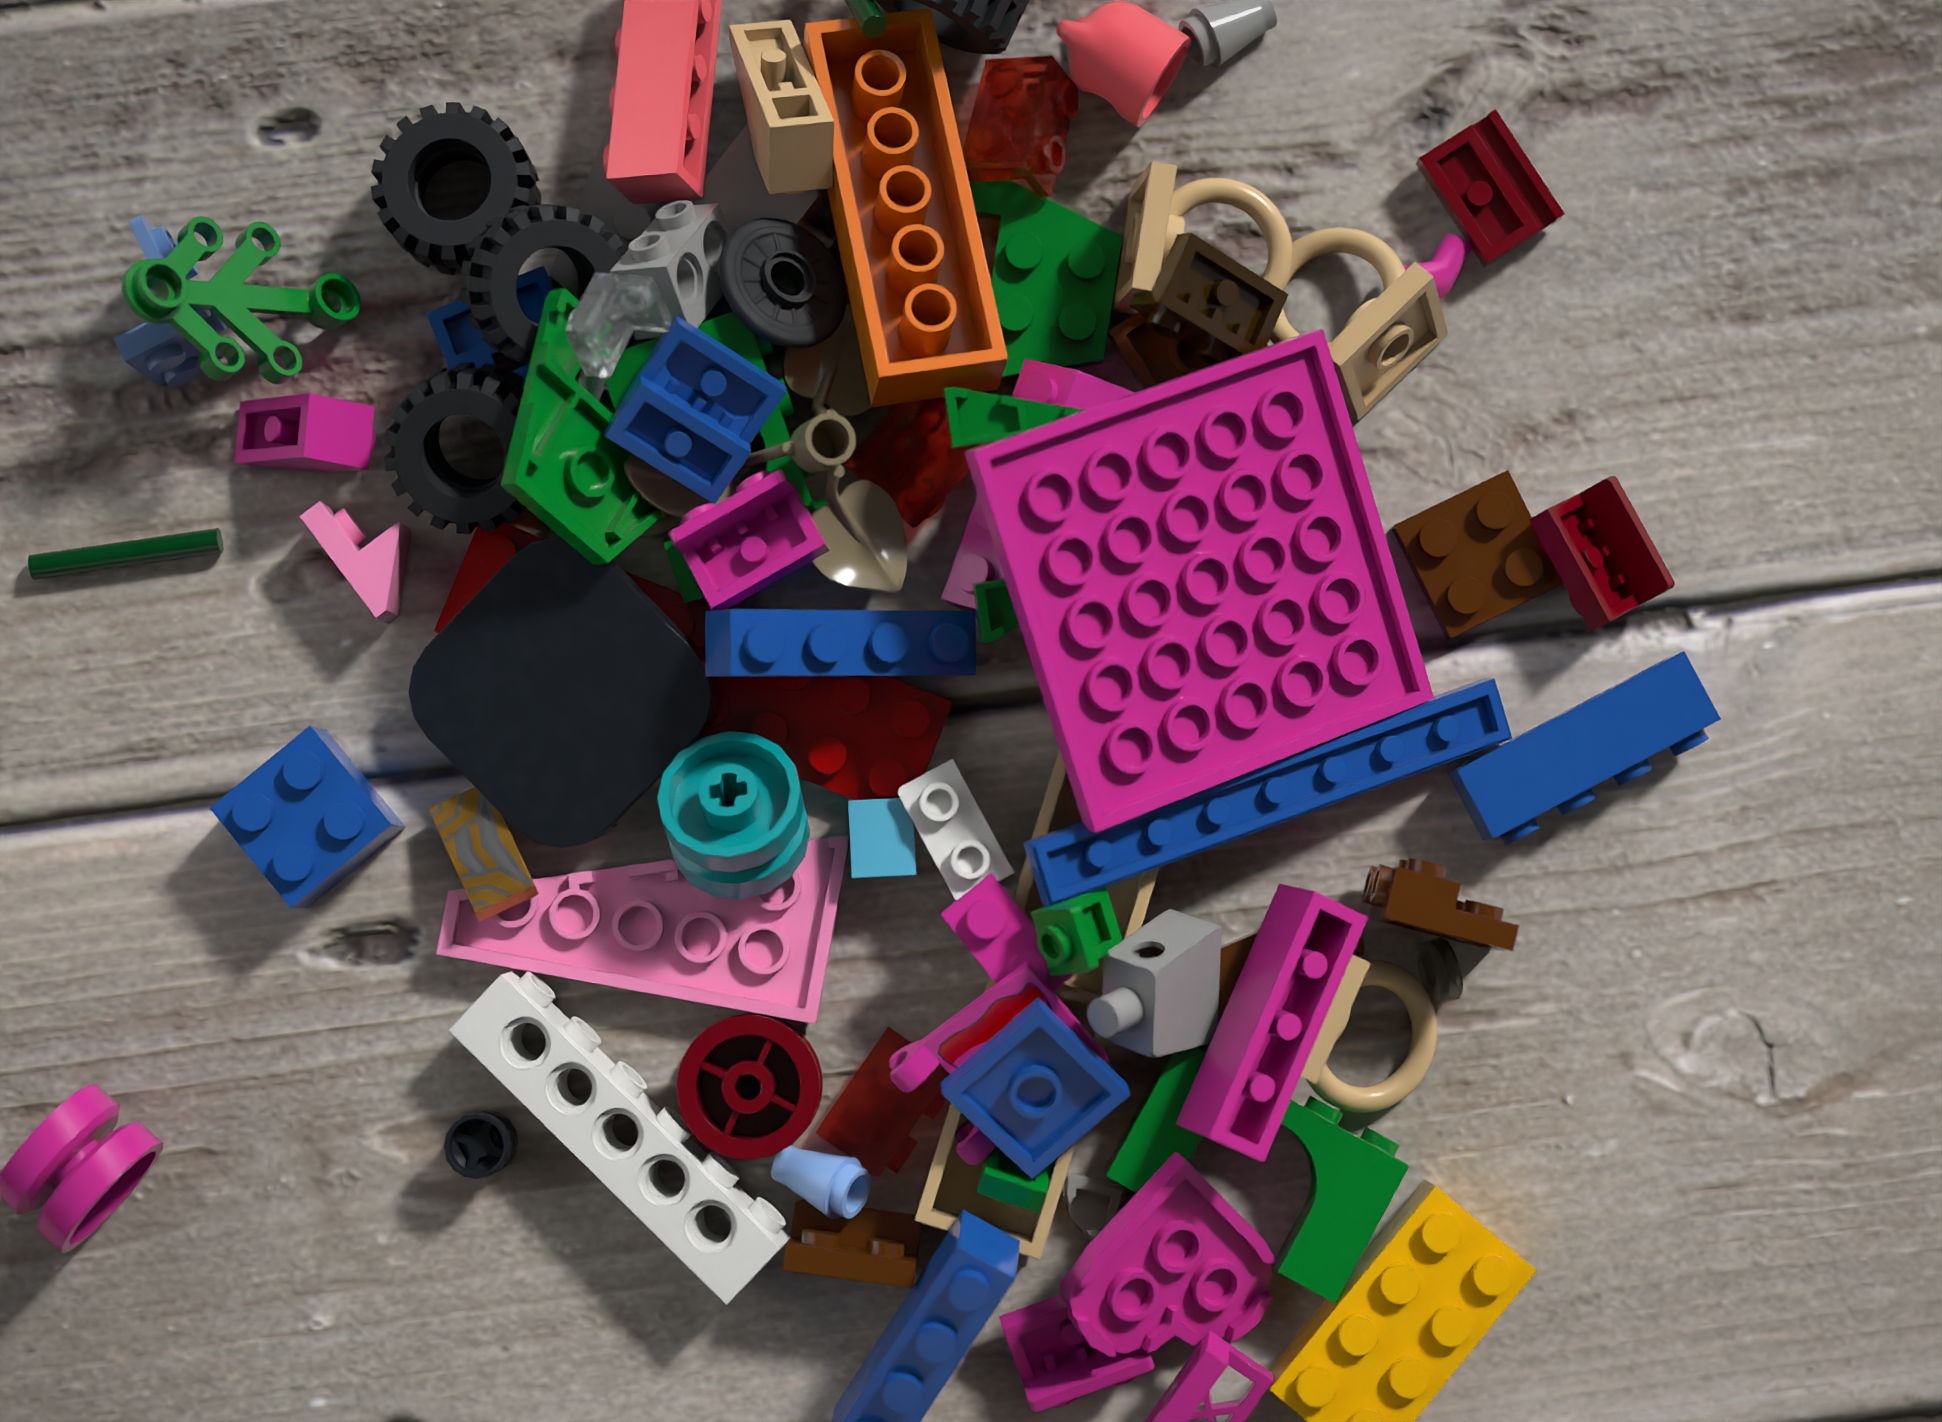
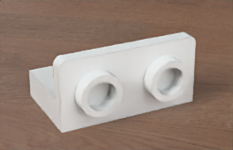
M953 759L898 789L900 799L956 901L990 873L999 882L1014 874L1011 865Z

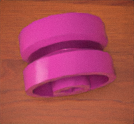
M96 1084L86 1085L57 1107L29 1135L0 1172V1199L18 1215L36 1210L44 1205L39 1214L37 1231L61 1253L72 1250L108 1219L143 1180L163 1150V1142L140 1122L123 1125L114 1130L118 1122L120 1105Z

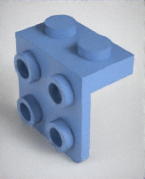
M142 215L129 221L147 259H165L178 245V242L175 243L164 225L155 228ZM196 264L186 275L187 280H191V278L199 275ZM192 308L218 334L227 329L226 325L209 309ZM147 321L114 338L124 361L159 386L166 383L168 386L182 385L195 379L203 372L199 365L200 351L168 322L156 324ZM215 351L216 357L223 355L220 352Z

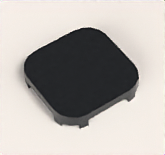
M554 537L534 541L513 555L425 647L412 668L408 693L413 717L426 737L511 825L537 844L561 849L586 844L617 826L616 822L661 778L676 755L707 734L718 717L715 713L719 688L716 676H705V646L698 647L613 559L609 563L593 565L562 537Z

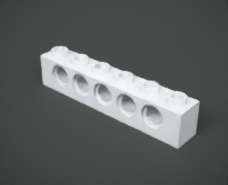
M519 969L501 974L449 1031L727 1305L791 1238L782 1229L786 1225L782 1215L765 1199L758 1197L754 1201L738 1186L736 1182L739 1180V1175L733 1166L715 1152L707 1155L690 1138L693 1133L688 1128L683 1117L675 1110L667 1106L661 1110L644 1093L647 1085L633 1068L622 1061L615 1065L598 1048L601 1039L587 1023L576 1016L569 1020L552 1003L556 996L540 977L529 971L523 974ZM527 1023L538 1026L544 1033L546 1046L541 1056L529 1053L522 1043V1031ZM572 1068L582 1070L591 1080L592 1092L587 1101L575 1098L568 1089L567 1077ZM616 1114L627 1115L636 1123L638 1139L634 1146L625 1145L615 1137L612 1124ZM661 1160L674 1161L682 1168L685 1176L682 1190H670L662 1184L658 1176V1167ZM715 1205L728 1213L732 1224L729 1235L719 1236L707 1228L704 1222L706 1206Z

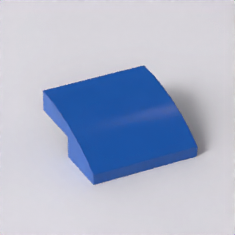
M676 315L625 394L605 430V437L715 504L750 456V443L786 394L785 384Z

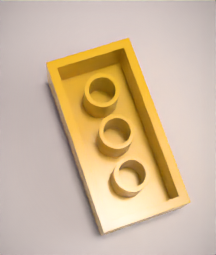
M1424 1179L1360 1257L1336 1303L1334 1304L1326 1299L1268 1370L1274 1374V1381L1270 1385L1269 1390L1307 1422H1415L1537 1270L1437 1186Z

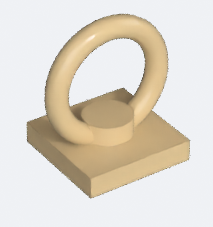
M1151 161L1130 189L1111 311L1130 315L1137 313V311L1129 306L1135 293L1153 291L1177 234H1184L1185 221L1183 216L1198 206L1210 203L1234 206L1244 211L1257 223L1265 237L1268 250L1267 267L1262 278L1282 291L1285 290L1292 270L1293 246L1288 226L1282 214L1270 199L1248 184L1227 178L1200 179L1174 190L1177 165Z
M1352 228L1322 229L1306 234L1292 242L1293 262L1289 280L1300 267L1316 257L1331 253H1346L1358 256L1369 262L1379 273L1384 292L1378 298H1373L1361 305L1349 318L1343 331L1332 342H1327L1347 410L1356 419L1360 420L1448 335V330L1434 277L1424 268L1414 262L1405 271L1396 253L1385 242L1370 233ZM1284 308L1270 337L1273 344L1301 335L1288 322Z
M1352 954L1300 1077L1306 1079L1313 1091L1324 1101L1336 1108L1350 1112H1375L1391 1107L1406 1098L1426 1075L1434 1057L1437 1043L1435 1010L1422 984L1408 971L1395 964L1379 960H1363ZM1370 985L1383 987L1395 993L1408 1010L1412 1027L1408 1053L1397 1071L1381 1083L1368 1087L1348 1085L1332 1074L1326 1061L1335 1041L1340 1037L1347 1025L1351 1006L1359 988Z

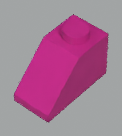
M312 393L240 401L234 464L332 473L369 470L370 455L373 452L376 439L373 428L375 407Z

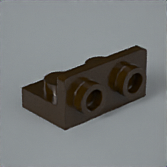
M1193 233L1177 234L1153 291L1135 293L1129 306L1148 318L1145 324L1150 330L1169 339H1183L1197 348L1194 354L1199 360L1213 366L1266 347L1289 294Z

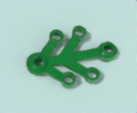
M203 216L193 218L179 231L177 236L178 245L165 259H143L134 263L125 272L121 283L122 294L129 308L145 321L156 324L170 323L200 351L199 365L202 371L216 381L229 379L243 367L245 362L244 351L234 339L220 336L192 308L209 309L258 354L257 367L260 374L273 384H284L301 370L302 356L292 343L280 340L252 313L304 316L317 328L336 330L354 318L361 306L360 295L354 284L346 277L336 273L323 275L307 289L243 284L257 266L266 264L280 250L281 242L277 232L270 225L263 222L250 224L237 236L235 242L236 250L209 281L187 280L186 275L197 261L207 260L223 244V234L220 227L213 220ZM194 232L199 233L205 239L207 246L197 241ZM252 237L261 242L264 251L254 245ZM148 287L157 294L158 298L151 293ZM215 351L220 352L226 357L228 366L222 364L217 359ZM273 355L283 360L286 369H282L277 365Z

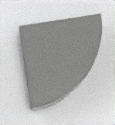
M1067 1171L1062 1187L1064 1202L1071 1219L1091 1241L1120 1212L1127 1187L1116 1182Z

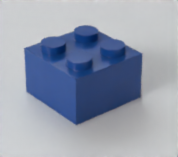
M311 725L209 808L290 908L308 909L406 828L327 730Z

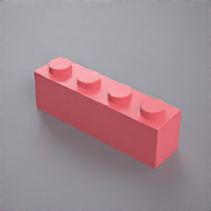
M624 0L622 27L617 30L615 37L618 68L616 85L611 88L609 95L612 126L610 144L605 147L603 153V166L606 179L633 205L703 199L722 0Z

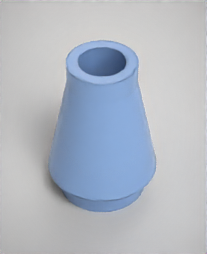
M790 1145L777 1153L772 1164L771 1175L774 1181L786 1185L831 1219H837L841 1216L848 1219L853 1218L861 1211L870 1193L871 1174L867 1169L862 1168L860 1161L854 1157L803 1150Z

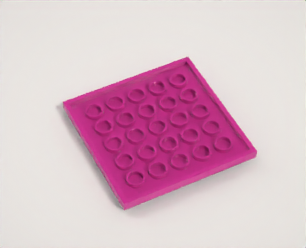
M1323 329L1307 332L964 452L1081 818L1089 832L1096 833L1434 699Z

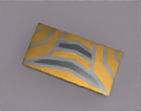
M476 787L428 808L480 922L539 895L503 815Z

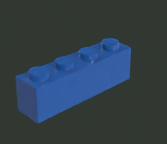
M773 609L705 611V676L976 675V611Z
M1685 651L1656 663L1447 774L1482 840L1501 836L1504 844L1507 845L1540 828L1534 817L1557 806L1561 815H1565L1591 802L1596 798L1591 787L1613 776L1617 785L1620 786L1652 769V766L1647 758L1669 747L1673 755L1677 756L1705 742L1709 738L1704 728L1721 720Z
M963 1209L913 1285V1289L910 1290L836 1403L831 1422H921L1016 1279L1020 1241Z

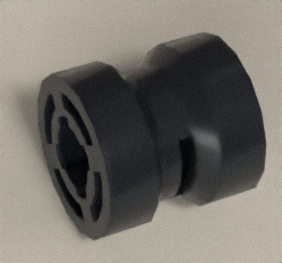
M483 1110L463 1116L452 1124L446 1134L444 1142L446 1160L452 1169L463 1177L473 1179L489 1177L509 1165L516 1155L518 1146L517 1132L511 1121L496 1111Z

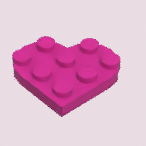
M1175 1152L1084 1249L1071 1271L1063 1277L1059 1293L1067 1305L1068 1317L1080 1336L1090 1346L1109 1357H1116V1352L1129 1353L1140 1348L1150 1353L1157 1350L1173 1336L1181 1338L1192 1346H1198L1209 1330L1220 1338L1225 1337L1229 1342H1234L1257 1326L1270 1307L1273 1296L1268 1292L1272 1277L1270 1264L1276 1265V1262L1265 1240L1187 1160Z

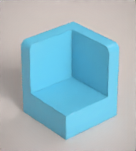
M900 798L849 800L852 878L917 876L914 823Z

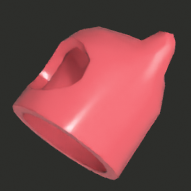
M1122 0L1103 3L1086 18L1080 17L1076 21L1063 20L1056 25V34L1068 46V67L1073 83L1081 92H1092L1106 99L1113 105L1121 117L1137 127H1141L1149 119L1166 95L1186 58L1192 40L1186 34L1141 7Z

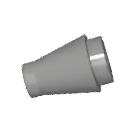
M1233 0L1192 9L1189 18L1179 23V31L1192 39L1187 56L1196 67L1202 68L1210 65L1217 68L1262 33L1276 27L1277 17L1270 0Z

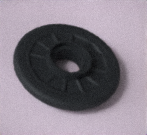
M758 218L740 225L727 238L719 259L720 282L728 304L748 329L766 341L788 348H806L817 345L828 339L837 330L846 309L845 281L834 256L815 235L787 220ZM771 270L783 271L793 280L796 287L795 296L785 295L774 286L771 279Z

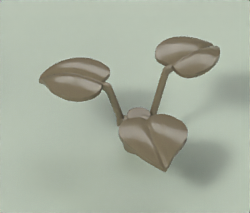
M848 304L839 327L828 339L806 348L786 347L783 353L781 367L787 389L796 396L813 399L811 411L816 417L800 425L793 432L790 441L751 453L740 469L784 456H792L794 462L807 472H826L827 480L824 494L830 504L815 509L811 516L830 551L811 561L812 566L823 577L841 586L894 593L901 590L907 569L906 535L902 518L895 502L884 489L868 480H859L851 483L840 495L837 492L839 478L845 474L841 463L845 462L852 455L856 444L853 427L844 417L858 415L872 407L851 304ZM633 453L624 462V472L637 493L650 505L666 514L682 518L686 513L698 506L709 503L713 504ZM733 479L714 505L735 495Z

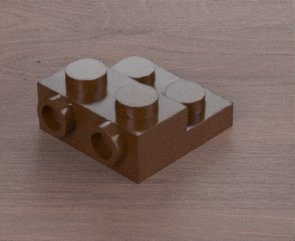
M1408 858V861L1400 859L1398 867L1379 864L1378 867H1370L1362 895V903L1371 905L1368 919L1488 950H1514L1519 925L1502 921L1503 908L1472 900L1458 901L1461 883L1444 879L1447 867L1414 858Z

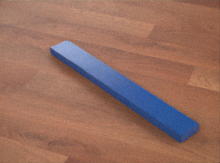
M1484 678L1436 695L1432 700L1099 832H1089L1082 821L1023 842L1042 904L1050 907L1511 740L1512 735L1495 678Z

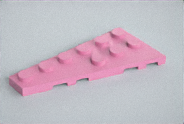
M850 834L809 840L806 856L790 879L766 894L741 900L714 897L691 885L675 865L674 859L532 879L539 895L481 922L475 914L465 889L450 890L447 895L436 954L816 1024L850 846Z

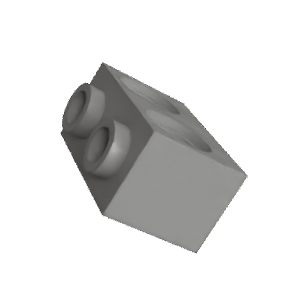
M680 200L663 206L656 212V218L639 237L629 244L628 251L611 269L612 279L635 340L661 338L676 315L698 328L724 295L719 276V259L723 245L730 233L719 203L693 205L689 200Z

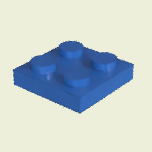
M1039 998L1033 1001L941 1082L942 1095L1032 1179L1130 1096L1127 1083Z

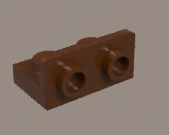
M798 1199L794 1207L791 1238L786 1243L782 1270L913 1289L922 1223L915 1221L916 1214L863 1207L853 1218L848 1219L841 1216L837 1219H831L805 1199Z

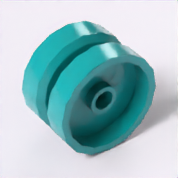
M727 731L700 738L680 751L664 771L657 796L666 836L669 839L675 865L691 885L714 897L741 900L766 894L791 878L806 856L810 828L795 764L779 745L757 734Z

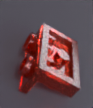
M890 1026L886 1028L815 1132L849 1157L857 1158L860 1164L868 1169L867 1172L876 1179L880 1177L886 1167L894 1173H898L918 1141L908 1135L922 1114L934 1120L948 1100L942 1095L941 1082L949 1073L940 1063L918 1087L910 1092H903L891 1080L890 1073L892 1069L889 1064L891 1056L913 1042Z

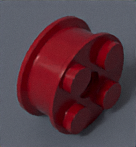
M757 1013L729 1017L711 1025L700 1033L688 1047L682 1058L676 1083L680 1112L694 1136L713 1151L737 1159L768 1157L793 1144L812 1123L820 1106L823 1091L820 1062L815 1050L806 1037L784 1020ZM751 1074L758 1078L761 1084L758 1096L748 1097L741 1092L739 1082L743 1075Z

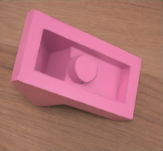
M319 501L300 515V518L373 615L387 624L396 619L399 615L411 540V529L401 521L397 522L362 548L360 543L368 537L346 508H342L336 513L332 508Z

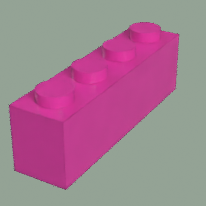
M1279 883L1176 1125L1261 1162L1265 1161L1368 917L1318 892Z

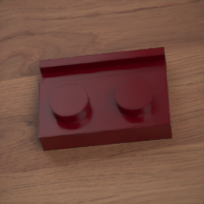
M1496 109L1474 125L1471 124L1422 155L1416 162L1424 178L1465 240L1472 246L1473 252L1484 268L1536 236L1551 224L1553 225L1565 215Z

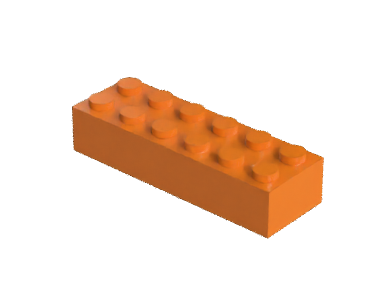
M931 8L882 14L887 22V27L884 33L876 38L866 37L854 17L805 24L802 47L834 119L832 188H827L872 407L944 397L943 389L950 387L970 389L978 392L996 390L999 387L1008 360Z

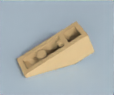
M791 20L729 25V39L754 155L768 193L800 195L809 190L832 188L834 119Z

